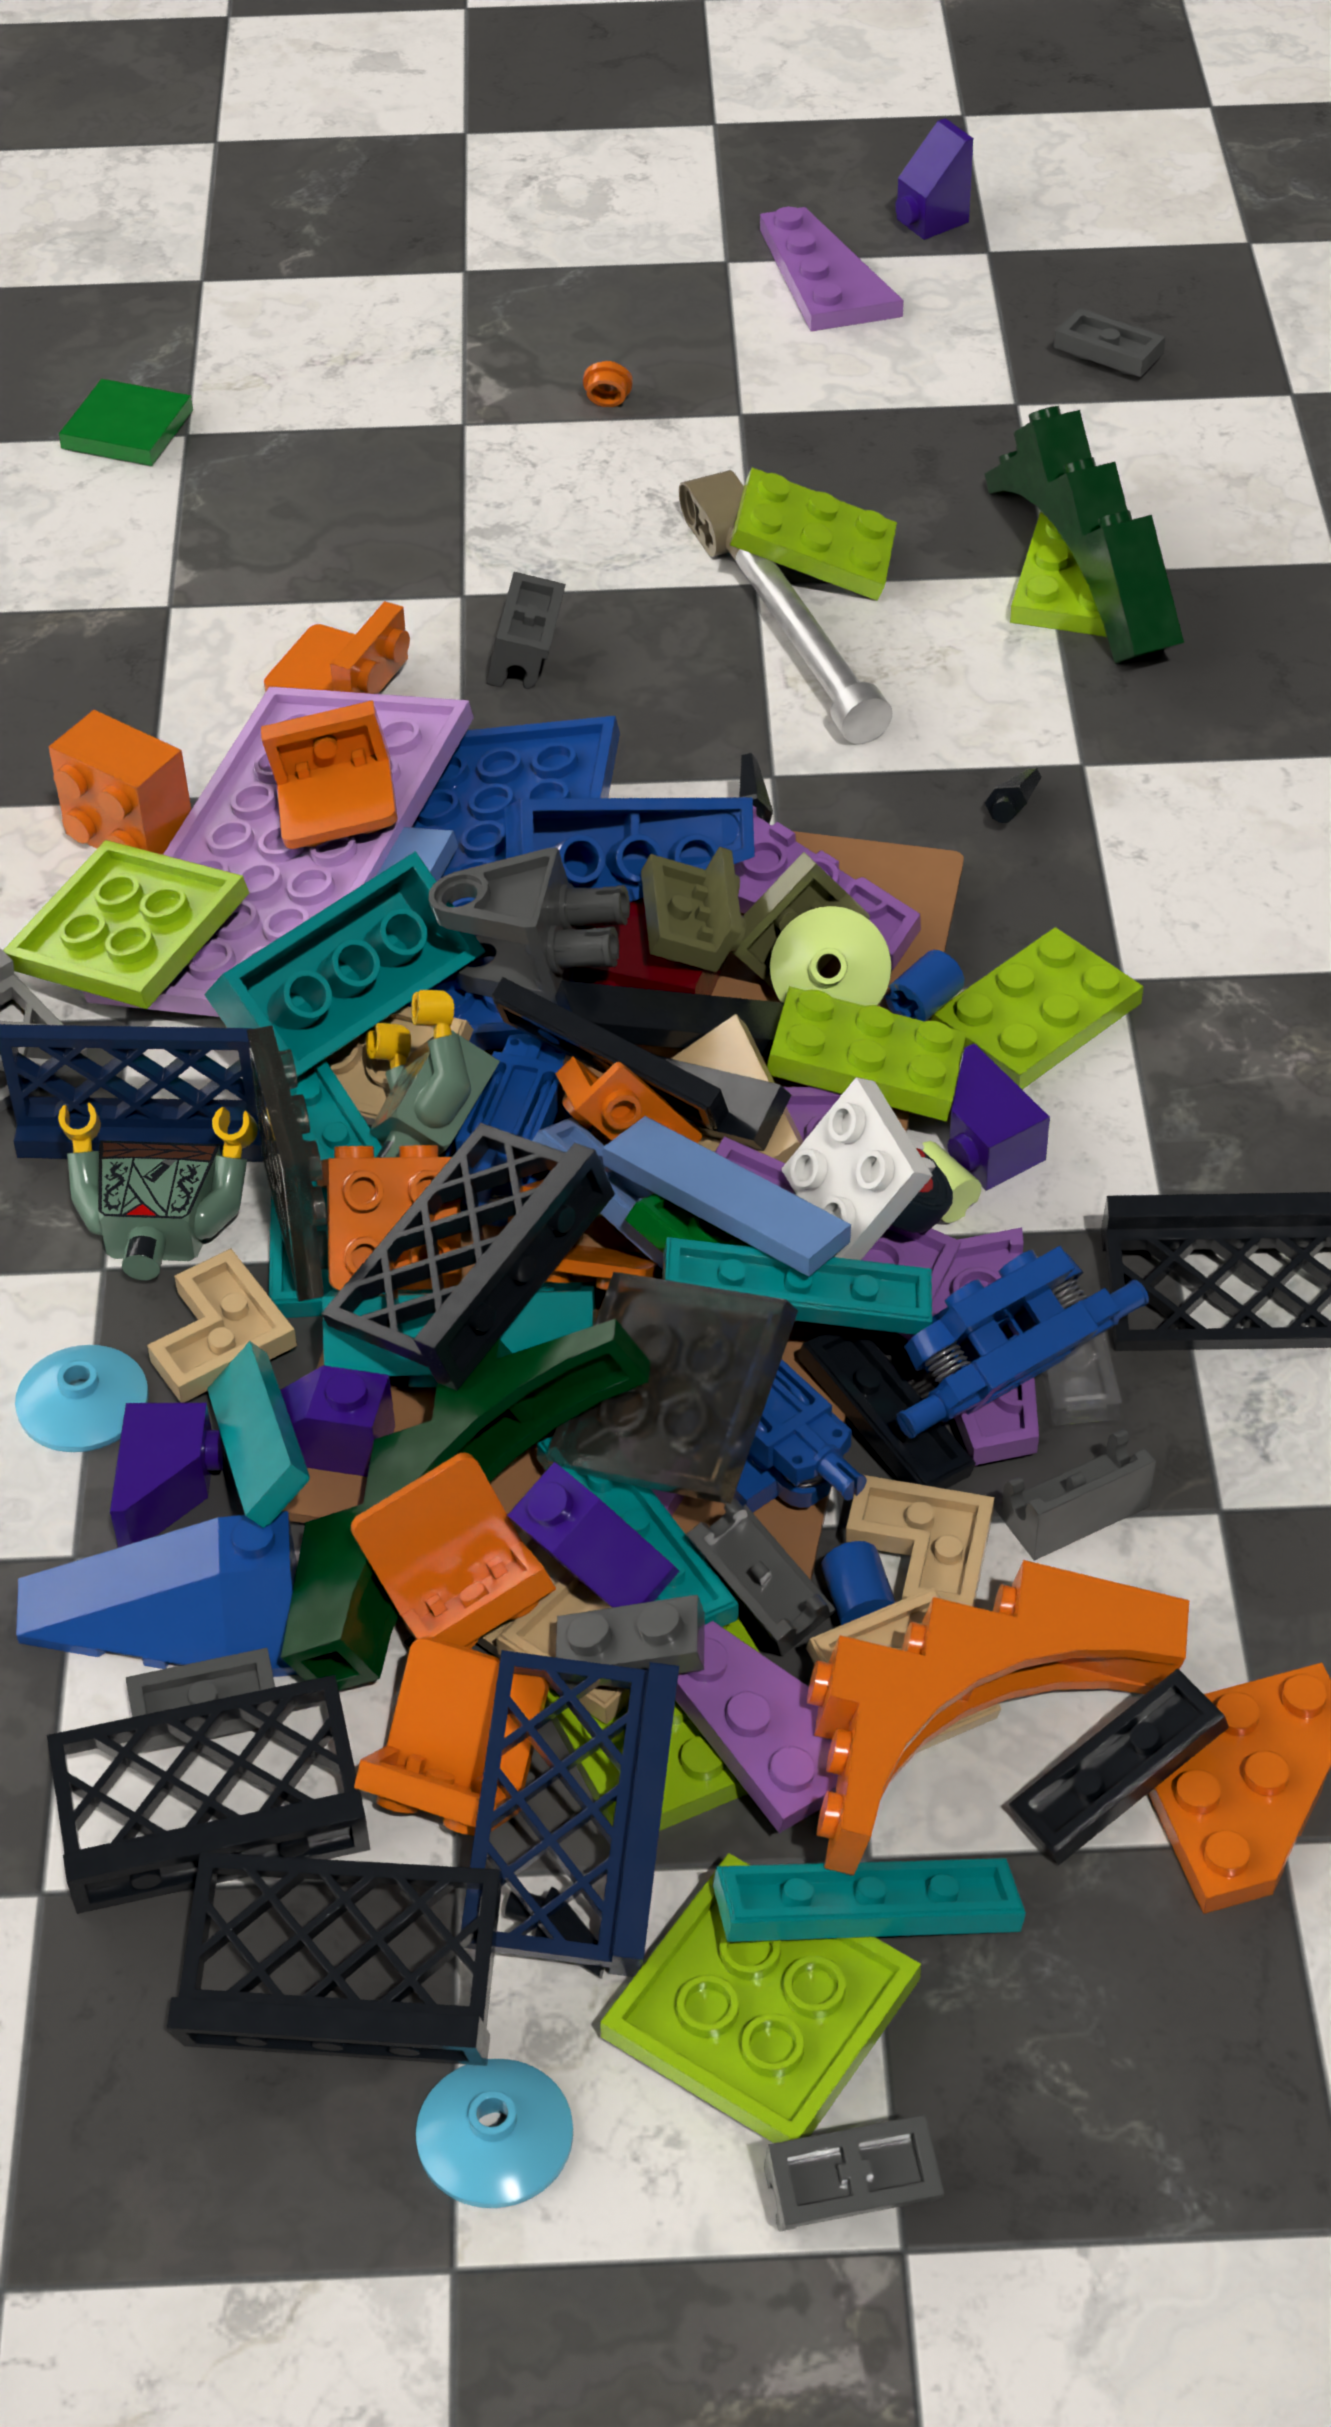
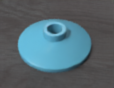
M101 1345L72 1346L46 1356L26 1373L17 1389L15 1398L16 1413L25 1433L40 1445L62 1452L92 1451L121 1439L126 1403H148V1384L139 1364L122 1351Z
M488 2059L487 2066L464 2065L445 2076L425 2099L416 2125L418 2155L430 2180L442 2192L454 2200L480 2208H504L517 2205L543 2192L563 2170L573 2143L571 2110L561 2089L549 2076L537 2068L509 2059ZM491 2113H501L507 2116L506 2120L496 2127H487L479 2122L481 2117Z

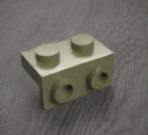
M719 847L706 869L650 854L641 870L650 954L665 958L671 962H680L717 973L728 953L736 951L741 945L746 929L745 917L740 914L738 899L740 878L735 874L732 850Z
M803 852L743 915L746 920L745 934L739 948L731 952L774 990L770 975L772 950L782 930L793 919L806 911L826 906L847 908L858 912L868 920L870 915L818 864ZM825 955L820 959L818 963L819 972L834 955Z

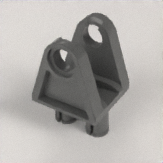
M546 848L453 872L439 879L429 891V903L437 923L449 930L477 935L475 937L486 951L477 959L489 956L495 957L484 966L469 967L466 965L453 974L460 989L468 993L492 997L493 991L502 977L557 1004L555 996L561 980L569 981L572 968L617 966L616 959H619V939L616 929L614 927L582 929L581 926L626 925L628 923L627 918L630 915L629 895L624 885L603 888H574L571 883H568L558 848ZM461 898H475L472 902L463 906H446L447 902L452 904Z

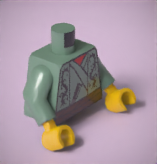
M420 990L412 996L411 1015L413 1025L434 1026V1036L413 1051L410 1056L411 1034L402 1025L377 1023L376 1031H369L366 1036L368 1057L390 1061V1070L385 1073L390 1093L370 1130L374 1137L384 1142L376 1158L399 1157V1146L437 1145L438 1155L446 1151L500 1062L451 1030L454 1002L452 997L442 990Z
M88 1102L90 1114L88 1124L84 1128L73 1129L69 1127V1109L66 1104L63 1105L59 1111V1124L73 1143V1153L67 1154L71 1200L88 1230L93 1234L103 1236L106 1254L114 1259H123L122 1269L128 1276L138 1280H151L160 1273L162 1260H193L198 1257L205 1239L212 1238L239 1212L247 1159L241 1158L242 1148L249 1146L258 1134L257 1124L246 1110L243 1114V1125L234 1134H228L230 1112L225 1107H221L215 1112L212 1119V1127L215 1134L224 1141L223 1153L221 1155L219 1144L100 1140L99 1151H92L91 1140L98 1135L101 1126L95 1108Z

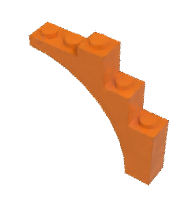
M1023 1560L1012 1586L1000 1585L993 1611L933 1597L922 1623H909L902 1650L839 1635L829 1662L816 1661L807 1695V1704L819 1706L814 1736L832 1740L826 1771L838 1775L836 1792L827 1791L825 1794L817 1826V1836L829 1838L824 1868L850 1875L855 1874L871 1838L880 1800L889 1783L922 1746L960 1719L1005 1700L1053 1690L1113 1689L1146 1694L1177 1668L1180 1670L1186 1659L1190 1600Z

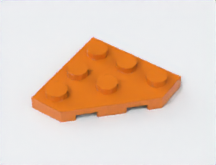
M1322 1662L1204 1694L1225 1715L1229 1728L1148 1793L1203 1914L1273 1895L1284 1872L1290 1853L1298 1837L1301 1836L1320 1797L1324 1782L1331 1769V1678Z

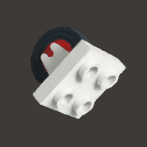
M858 1077L853 1080L781 1169L796 1196L851 1224L850 1243L833 1256L838 1258L861 1260L890 1225L911 1233L927 1232L941 1220L953 1202V1191L947 1177L935 1161L923 1151L924 1145L920 1141L908 1136L876 1082Z

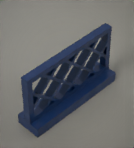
M0 1024V1054L17 1123L13 1141L17 1158L68 1159L67 1154L73 1153V1143L59 1124V1111L66 1104L70 1114L69 1127L81 1129L90 1120L89 1102L95 1108L101 1122L98 1135L91 1140L92 1151H99L100 1140L219 1144L222 1155L224 1141L215 1134L212 1127V1119L219 1108L225 1107L230 1112L228 1134L237 1133L241 1129L245 1110L254 1118L258 1127V1134L249 1146L242 1148L241 1158L247 1159V1162H263L270 1123L268 1100H263L252 1028ZM18 1047H38L52 1057L40 1066L19 1053ZM85 1048H101L114 1056V1058L102 1067L80 1052ZM148 1049H164L177 1058L164 1068L143 1053ZM211 1050H236L239 1053V1060L226 1069L206 1056V1054ZM64 1065H67L86 1077L87 1080L75 1088L54 1075V1073ZM129 1066L150 1080L137 1089L116 1075ZM191 1066L212 1081L198 1090L178 1076ZM40 1086L56 1097H29L28 1094ZM102 1087L118 1098H91L89 1096ZM164 1088L180 1099H152L151 1097ZM226 1089L242 1100H214L213 1098Z
M505 1650L501 1651L470 1868H485L486 1860L488 1859L495 1869H500L503 1875L502 1886L507 1884L531 1916L509 1933L497 1931L495 1952L609 1967V1974L635 1977L641 1969L644 1961L679 1666L650 1662L649 1669L644 1670ZM513 1674L545 1677L561 1698L528 1720L510 1697ZM563 1680L581 1683L571 1690ZM598 1685L630 1689L627 1713L604 1730L601 1729L579 1701V1699ZM569 1708L591 1735L592 1739L560 1761L537 1730ZM507 1715H509L519 1728L504 1738ZM625 1730L621 1754L611 1740ZM527 1738L551 1769L518 1792L500 1769L501 1757ZM601 1748L620 1772L619 1782L617 1786L593 1803L569 1771ZM559 1779L583 1811L551 1834L527 1802ZM498 1785L509 1800L494 1810ZM616 1802L612 1827L601 1812ZM517 1810L541 1842L508 1866L490 1843L491 1828ZM591 1820L609 1842L610 1852L609 1858L583 1876L559 1843ZM547 1852H550L574 1884L540 1908L516 1875ZM606 1875L604 1899L602 1900L592 1885ZM480 1889L466 1890L461 1931L479 1916L482 1890ZM582 1894L601 1918L598 1945L566 1941L549 1917ZM539 1926L548 1938L528 1936L527 1934ZM477 1938L465 1948L476 1949Z

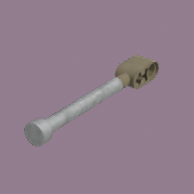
M732 470L681 482L679 485V502L686 523L709 556L731 554L832 699L831 718L845 739L854 744H863L878 738L885 732L892 720V708L880 690L872 683L860 682L775 562L730 546L744 489L743 484Z

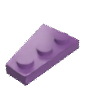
M711 1621L705 1625L704 1670L678 1674L675 1700L775 1829L781 1833L820 1810L827 1791L836 1792L838 1775L826 1771L832 1740L814 1736L819 1706L807 1704L809 1689L807 1685L717 1623Z

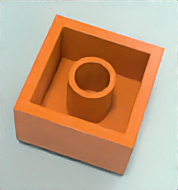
M92 710L49 746L54 782L57 787L63 817L62 822L67 835L77 842L86 843L96 849L105 840L164 854L191 811L181 749L96 710Z

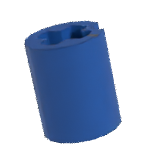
M931 950L888 986L891 992L885 996V999L892 1013L927 1021L962 990L965 978L960 966L950 955L940 950Z
M866 1541L848 1542L835 1547L825 1555L822 1560L821 1569L840 1625L896 1603L879 1552L874 1544Z

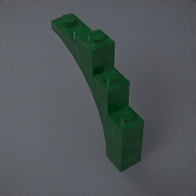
M1052 406L1030 413L1028 415L1030 422L1013 432L1017 445L1016 451L999 456L1000 465L984 474L989 494L1003 490L1020 494L1035 504L1056 527L1071 550L1090 588L1102 619L1115 663L1161 652L1184 643L1152 515L1132 519L1131 512L1127 509L1116 462L1096 466L1095 459L1091 455L1080 410L1061 414L1059 406Z
M617 1319L512 1353L498 1339L458 1391L437 1383L431 1421L374 1439L363 1504L305 1522L281 1658L305 1681L336 1675L338 1690L340 1691L380 1679L391 1633L399 1613L351 1532V1523L354 1518L459 1453L471 1454L479 1463L490 1483L512 1460L559 1425L603 1400L649 1382L651 1361Z

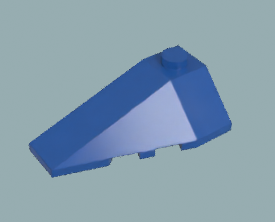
M752 797L519 799L505 807L507 858L546 848H558L568 883H571L574 888H603L624 885L628 891L629 902L644 897L641 870L650 854L701 869L707 868L719 847L732 850L734 864L755 857Z
M281 1511L271 1524L265 1528L245 1515L217 1517L18 1578L16 1629L18 1643L92 1657H100L106 1652L141 1657L144 1666L167 1669L169 1663L186 1665L268 1648L273 1677L299 1675L281 1658L297 1571L289 1512Z

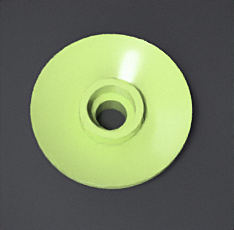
M826 906L802 913L782 930L772 950L770 975L775 993L782 1003L785 1002L788 988L791 986L802 990H819L833 998L864 1006H878L888 989L892 964L888 945L881 932L870 920L858 912L847 908ZM825 955H834L840 960L841 969L833 978H824L818 971V963Z

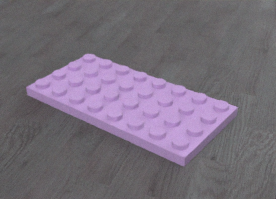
M269 687L163 854L243 875L249 895L148 1009L219 1017L204 994L223 973L374 878L402 829L413 826L474 719L469 700ZM373 700L390 753L398 815L397 822L374 833H361L326 841L314 847L305 846L297 849L285 847L281 836L277 784L262 743L261 726ZM83 991L87 1003L140 1008Z

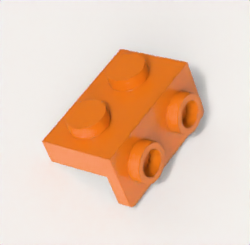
M573 1056L555 1073L567 1094V1097L562 1101L565 1109L586 1129H590L594 1125L604 1134L607 1144L644 1116L696 1143L702 1139V1134L697 1126L621 1062L614 1063L599 1078Z

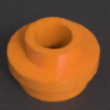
M598 362L589 366L584 372L583 386L587 391V397L598 406H618L624 402L626 396L632 390L633 378L631 373L616 362Z

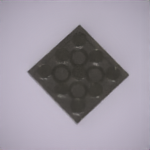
M272 1025L247 1030L263 1166L298 1301L324 1296L321 1270L329 1269L326 1231H317V1226L328 1224L325 1201L321 1186L314 1187L312 1181L323 1180L318 1146L315 1140H303L302 1134L310 1133V1124L303 1094L291 1095L290 1089L298 1087L291 1049L279 1051Z
M613 1272L594 1326L617 1319L651 1361L649 1382L603 1400L556 1427L545 1461L551 1465L556 1462L559 1466L574 1470L581 1475H591L605 1480L731 1505L798 1310L786 1299Z

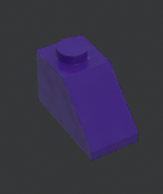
M946 118L937 121L898 177V194L895 204L897 220L924 240L969 223L974 138Z
M973 1043L965 1047L951 1110L950 1139L948 1140L947 1148L949 1155L978 1179L982 1187L987 1191L1046 1160L1050 1116Z
M323 1365L282 1388L280 1391L306 1467L368 1477L374 1439L392 1434L395 1429L389 1375Z
M126 1403L110 1507L118 1548L157 1536L208 1498L211 1471L222 1470L224 1444L220 1430H212L207 1403Z
M556 1462L547 1469L507 1515L546 1553L611 1608L655 1601L680 1572L601 1499Z

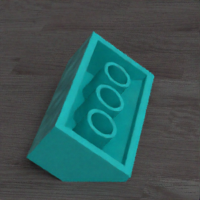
M414 851L223 973L204 995L227 1028H252L256 1057L292 1081L374 1027L377 1023H380L412 1002V996L415 992L430 990L486 951L474 934L449 930L437 923L429 903V891L437 881L417 852ZM448 902L446 903V906L454 907L453 904Z
M596 1281L544 1282L499 1339L512 1353L595 1326ZM333 1288L322 1296V1312L339 1293L338 1290ZM433 1289L398 1290L399 1303L433 1293ZM386 1293L364 1299L353 1313L362 1316L387 1308ZM435 1313L402 1323L403 1334L415 1338ZM323 1318L325 1366L386 1374L389 1376H408L409 1387H437V1382L429 1367L331 1328Z

